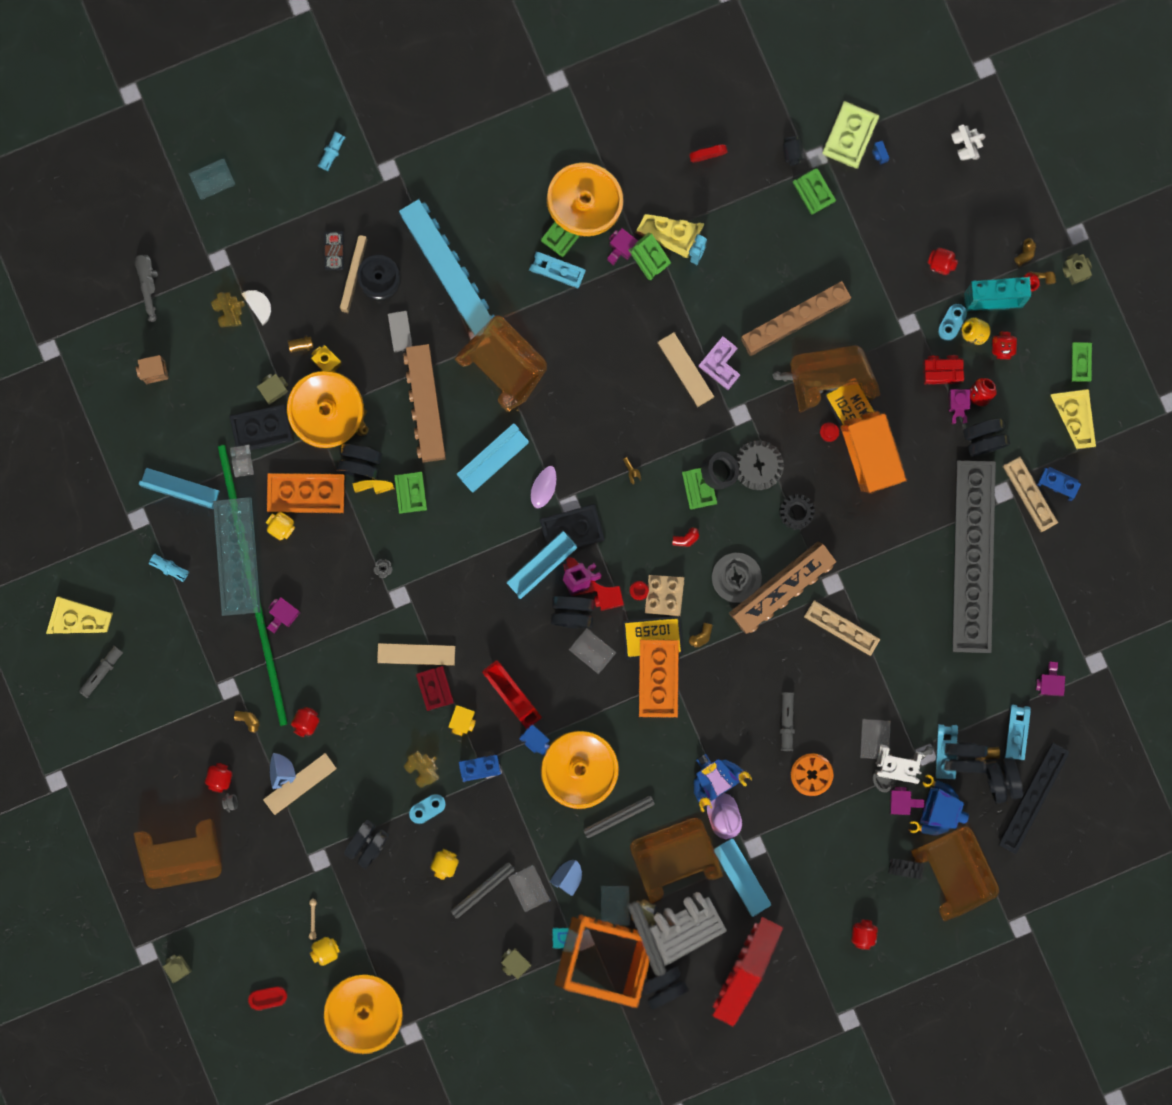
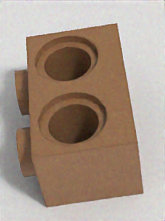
M160 355L138 360V366H136L137 376L146 384L169 379L165 360Z

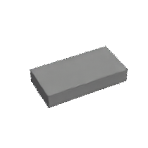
M407 311L388 314L394 352L404 351L406 347H412Z

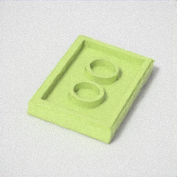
M844 101L822 154L858 168L879 115Z

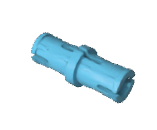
M334 132L328 147L325 146L324 148L325 153L318 167L329 171L335 156L338 157L339 155L338 150L345 139L344 136Z
M154 554L149 562V565L163 571V574H169L182 582L185 581L189 571L175 565L173 561L165 560L157 554Z

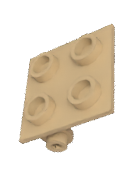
M649 575V593L646 597L645 613L680 616L684 577Z

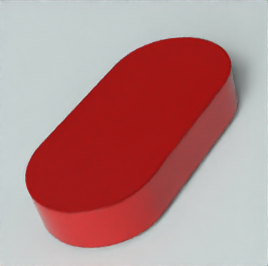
M721 144L691 152L689 156L691 162H697L724 155L728 151L726 145Z
M280 986L257 990L250 994L248 1002L251 1008L255 1010L280 1006L286 1002L287 992Z

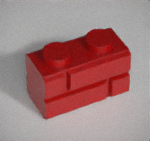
M958 355L947 356V359H939V356H928V359L923 361L924 384L963 383V358L958 359Z

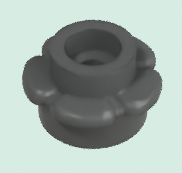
M380 559L375 563L374 573L379 575L380 578H386L387 575L392 573L393 568L390 561Z
M227 793L225 798L222 799L223 808L227 809L228 812L238 808V800L235 794L229 795Z

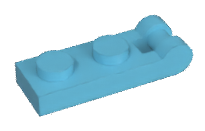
M697 234L689 250L691 262L698 265L707 243L705 237Z
M540 252L535 253V261L531 264L530 271L579 289L586 271L585 269ZM542 261L547 262L546 268L540 267Z
M1011 704L1005 758L1013 757V759L1025 760L1031 707L1024 706V708ZM1016 715H1022L1023 721L1016 720Z
M938 724L937 779H956V771L944 770V761L946 759H956V756L945 753L946 743L957 744L958 725L944 727V725ZM944 734L951 735V740H944Z

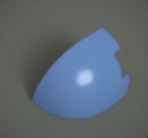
M273 753L270 763V780L272 789L282 788V784L292 783L296 775L292 763L286 757Z
M576 860L565 862L556 871L550 883L573 896L582 879V870Z

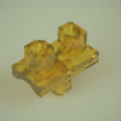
M221 292L217 294L218 298L214 299L211 304L215 311L223 309L224 315L218 318L220 327H237L241 325L239 315H242L241 308L245 306L244 301L238 302L236 296L231 297L230 293Z
M417 751L408 757L409 760L404 767L410 774L416 769L421 775L415 779L419 787L422 788L428 784L430 785L439 779L434 772L438 769L434 764L437 760L436 756L430 759L427 754L422 756Z

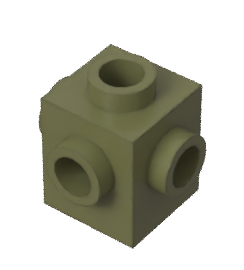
M1078 253L1067 257L1062 269L1065 277H1069L1072 285L1089 279L1092 276L1090 260L1085 258L1084 254L1078 256Z

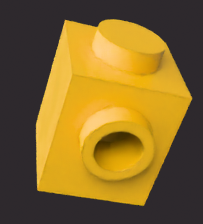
M326 346L318 347L312 353V361L322 371L335 372L342 365L341 361Z
M456 705L449 724L452 733L462 736L463 733L468 734V731H473L476 722L473 720L475 712Z

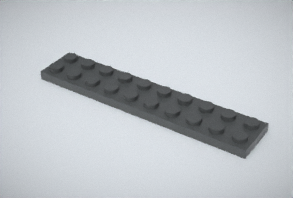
M957 460L952 652L991 653L996 462Z

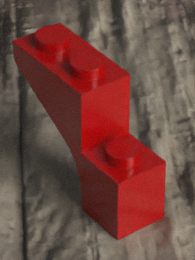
M572 557L566 558L567 563L563 564L564 570L579 565ZM591 580L589 589L574 595V597L597 592V596H594L596 607H600L601 611L624 606L620 586L604 587Z
M498 660L482 671L526 729L542 718Z

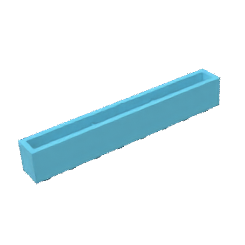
M418 199L399 211L401 217L477 341L481 342L498 331L497 326L499 325L494 315H489L487 311L489 309L488 304L484 299L480 300L477 293H479L477 286L474 282L470 284L467 279L469 274L464 266L462 268L459 266L457 261L460 259L456 252H451L448 248L450 243L446 236L440 235L438 231L440 226L435 218L431 220L428 213L430 210L426 203L421 204Z

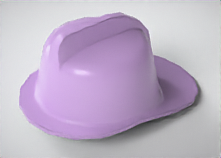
M723 793L711 801V809L707 805V814L714 833L720 838L730 839L737 836L740 832L742 819L734 798L729 794Z

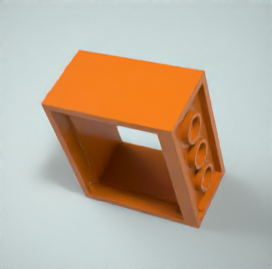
M874 411L863 414V419L851 418L844 421V425L840 426L862 492L870 493L906 481L885 414Z
M579 915L578 918L572 917L554 985L578 993L637 1007L649 964V957L638 930L633 929V932H631V928L617 924L613 928L614 924L601 920H597L595 923V919ZM584 927L637 940L623 994L570 981Z

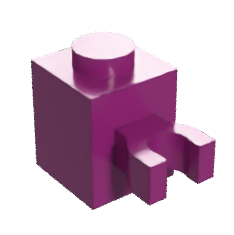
M623 228L619 232L616 230L610 237V247L614 251L607 258V261L614 265L621 255L628 260L631 257L628 249L633 248L638 240Z
M950 390L948 393L949 412H954L952 424H956V417L958 416L962 417L963 424H967V416L964 412H968L970 409V390Z
M583 563L565 570L563 582L571 596L589 589L591 580L596 581L601 578L600 572L597 574L591 573V571L596 569L595 564L585 569Z
M283 598L275 599L269 607L271 609L269 613L275 619L267 628L273 633L277 631L282 623L289 628L300 612Z
M1049 662L1048 675H1040L1039 679H1036V690H1039L1038 695L1064 696L1065 676H1057L1058 662Z
M895 787V791H890L889 814L910 815V807L924 808V800L911 799V791H906V787Z

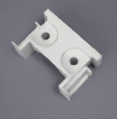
M879 744L880 749L877 762L875 763L881 766V770H876L875 774L881 777L919 784L916 773L921 774L919 771L921 758L926 756L921 752L915 751L914 760L888 755L889 748L886 745Z

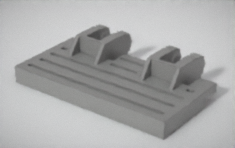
M696 892L692 896L693 901L688 897L684 899L683 902L686 909L674 915L672 910L667 908L663 912L664 917L659 913L655 915L654 920L657 925L652 927L650 931L665 965L726 932L709 897L703 899L701 894Z

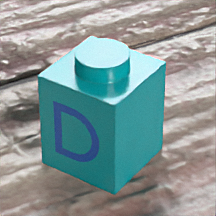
M553 928V948H564L569 928Z

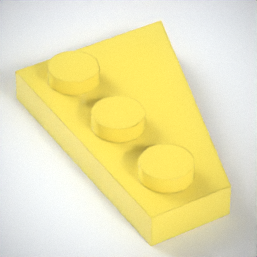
M645 214L636 233L645 236L648 232L652 233L658 244L687 258L689 250L695 241L694 239L697 234H700L704 224L688 223L684 220H670L665 217Z
M1089 389L1050 394L1076 449L1096 447Z
M57 597L46 634L108 632L113 613Z

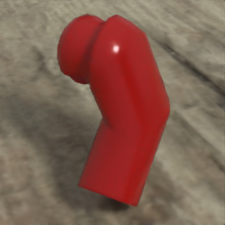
M690 528L684 537L673 536L672 545L691 546L699 538L698 529Z

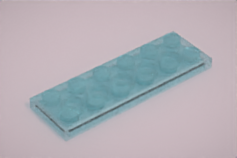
M252 498L213 501L222 616L260 613Z

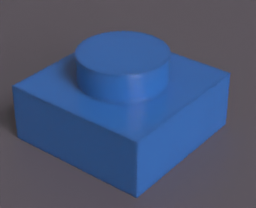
M883 141L875 143L872 150L874 158L879 160L880 164L888 162L889 156Z

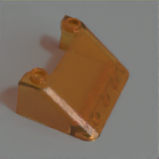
M501 316L493 317L455 358L464 367L474 362L502 390L498 397V402L507 412L528 399L547 369L546 361Z
M855 345L799 354L791 360V370L800 412H804L808 408L819 404L821 400L820 390L861 384L863 393L870 400L880 396L879 386L863 349Z
M692 818L634 840L630 845L631 853L651 904L663 897V885L704 871L705 876L710 880L723 877L704 824L698 818Z
M213 819L203 820L197 824V838L153 845L152 837L149 833H134L145 882L148 887L158 889L214 879L221 874L222 865Z
M969 827L959 828L911 851L918 863L929 861L947 899V902L943 903L939 908L943 921L965 914L998 896L999 887L975 835Z

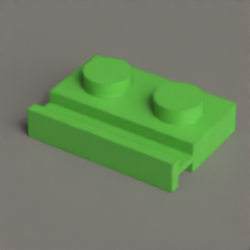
M817 168L793 181L795 188L811 215L836 202Z
M555 222L541 239V242L563 258L580 235L564 230Z
M648 232L633 248L628 249L649 280H652V277L658 275L671 264L652 233Z
M701 468L682 472L690 510L717 504L715 491L705 483L702 478Z
M422 472L394 475L399 514L426 511L427 506Z

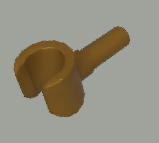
M1029 272L1037 275L1038 278H1045L1046 284L1056 283L1053 272Z
M627 457L623 460L629 471L630 482L634 484V477H638L641 481L640 471L632 467Z

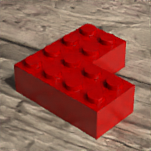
M763 917L759 924L755 922L750 932L753 935L748 934L743 944L746 948L743 947L738 955V958L741 960L736 961L732 969L734 973H729L725 981L727 985L723 984L719 992L721 998L717 997L713 1005L716 1008L713 1014L714 1017L734 1027L763 976L783 927Z

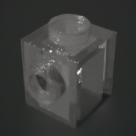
M249 445L230 448L235 477L253 475L254 471Z

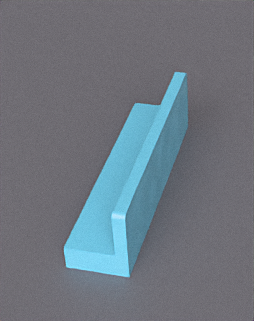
M513 423L458 472L457 476L471 492H475L522 450L529 441Z
M149 468L145 469L143 479L139 481L141 487L214 509L220 492L219 490Z
M562 531L506 583L521 599L577 548L576 544Z
M730 839L713 849L750 915L753 917L770 907L771 903L734 839Z

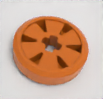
M813 753L806 754L794 762L791 769V781L800 793L807 796H817L824 793L831 786L833 769L825 757ZM808 770H815L817 772L815 780L807 778L809 775L807 774Z

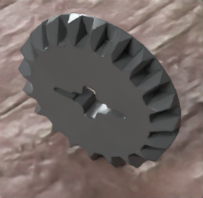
M762 440L749 442L741 447L735 456L739 467L738 480L747 488L765 490L775 485L781 478L784 469L783 458L778 449L769 442ZM756 455L760 463H764V466L761 468L762 476H760L758 468L753 466L756 464Z
M743 553L725 555L716 563L712 572V584L715 591L723 599L734 603L743 602L760 588L762 582V573L759 565L752 557ZM733 567H735L738 575H742V578L739 580L740 588L736 581L731 579L735 573Z

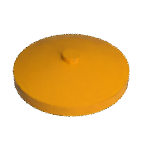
M576 163L563 168L554 176L547 192V206L554 221L564 230L575 235L594 236L607 231L615 224L622 210L623 194L615 177L604 168L590 163Z
M318 371L305 376L294 386L288 399L287 414L292 429L303 441L316 447L330 448L345 443L355 435L363 420L364 405L358 388L347 377L332 371Z
M573 731L558 737L550 744L542 759L541 777L547 792L560 804L576 809L589 808L602 802L613 790L618 777V762L613 749L604 739L590 732Z
M357 975L347 978L332 990L326 1001L324 1010L326 1028L332 1039L348 1051L354 1053L378 1051L388 1045L399 1031L402 1022L400 999L395 990L380 978L370 975Z

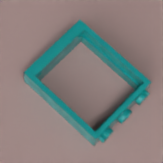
M1030 277L972 281L964 293L966 311L1022 308L1031 297Z

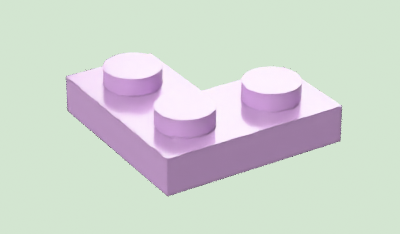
M722 337L698 367L729 390L740 377V374L726 364V362L738 348Z

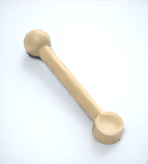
M311 899L309 901L311 905V932L309 938L315 940V906L317 901Z

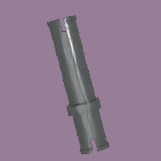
M113 646L106 657L100 660L99 666L78 692L89 698V695L108 671L114 668L113 665L123 652L116 646Z
M782 693L781 751H793V734H795L793 729L794 693Z

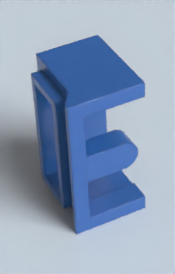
M1049 467L1048 469H1043L1037 486L1040 487L1041 484L1047 486L1055 492L1068 496V500L1072 501L1081 484L1078 483L1079 480Z
M533 725L520 738V741L525 742L524 744L534 753L538 752L543 755L550 747L548 745L550 740Z
M497 755L459 762L463 782L501 775Z

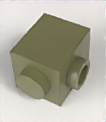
M276 374L266 376L262 379L263 383L257 386L269 405L288 392L285 388L288 384L282 376L278 378Z
M509 949L502 956L504 959L501 962L504 965L502 967L503 971L509 976L513 974L517 979L531 966L516 949L513 951Z
M175 955L165 960L166 965L163 966L173 983L192 972L182 955L178 957Z

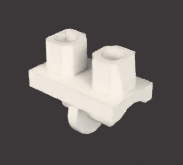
M964 124L959 126V130L952 133L951 136L955 144L962 141L965 142L966 147L958 150L960 159L967 160L971 158L975 160L980 158L975 143L977 148L983 147L981 140L985 138V135H978L977 130L974 129L971 131L972 137L968 126Z

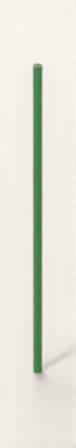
M225 445L218 446V451L279 723L280 726H284L288 723L227 451Z

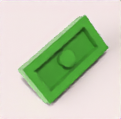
M1073 342L1071 381L1091 382L1092 343Z

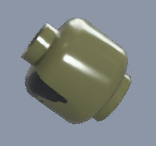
M646 899L637 900L636 902H639L648 926L650 924L654 926L656 923L654 917L658 912V907Z

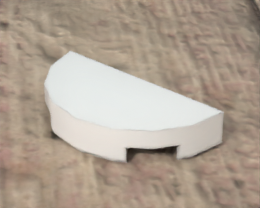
M258 291L241 293L262 325H264L269 320L271 314V305L268 298Z

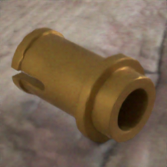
M305 336L302 339L288 341L291 353L304 349L309 351L310 348H313L311 337Z
M999 747L988 748V756L975 757V759L979 761L984 759H1000Z

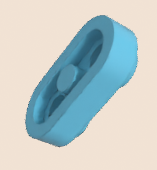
M954 304L947 311L938 328V334L943 340H952L957 335L967 316V311L963 305ZM954 311H960L961 315L955 316ZM950 327L952 329V332L947 333L945 331V328Z
M437 794L429 796L411 808L409 813L411 820L417 824L426 822L445 809V800ZM434 800L439 801L437 808L432 806ZM421 810L423 812V815L420 818L416 817L415 815L416 811Z

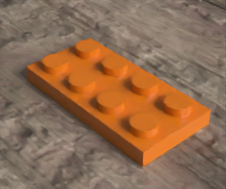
M268 474L267 512L344 513L345 475Z
M640 639L639 717H678L679 640Z

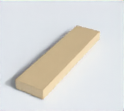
M358 236L340 306L342 312L349 313L357 282V271L362 263L367 243L365 236Z
M675 333L659 341L658 345L697 407L714 398V395Z
M1021 457L1004 465L1003 468L1040 532L1056 525L1058 521Z
M813 601L804 618L869 656L872 655L880 641L876 636L816 601Z
M378 644V663L455 666V646Z
M325 753L299 772L292 783L287 782L283 784L282 788H278L263 800L273 814L276 815L337 768Z

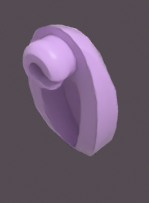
M553 466L545 468L533 483L531 502L536 508L546 505L555 491L556 471Z

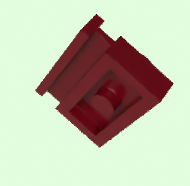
M443 666L416 674L427 711L454 703Z

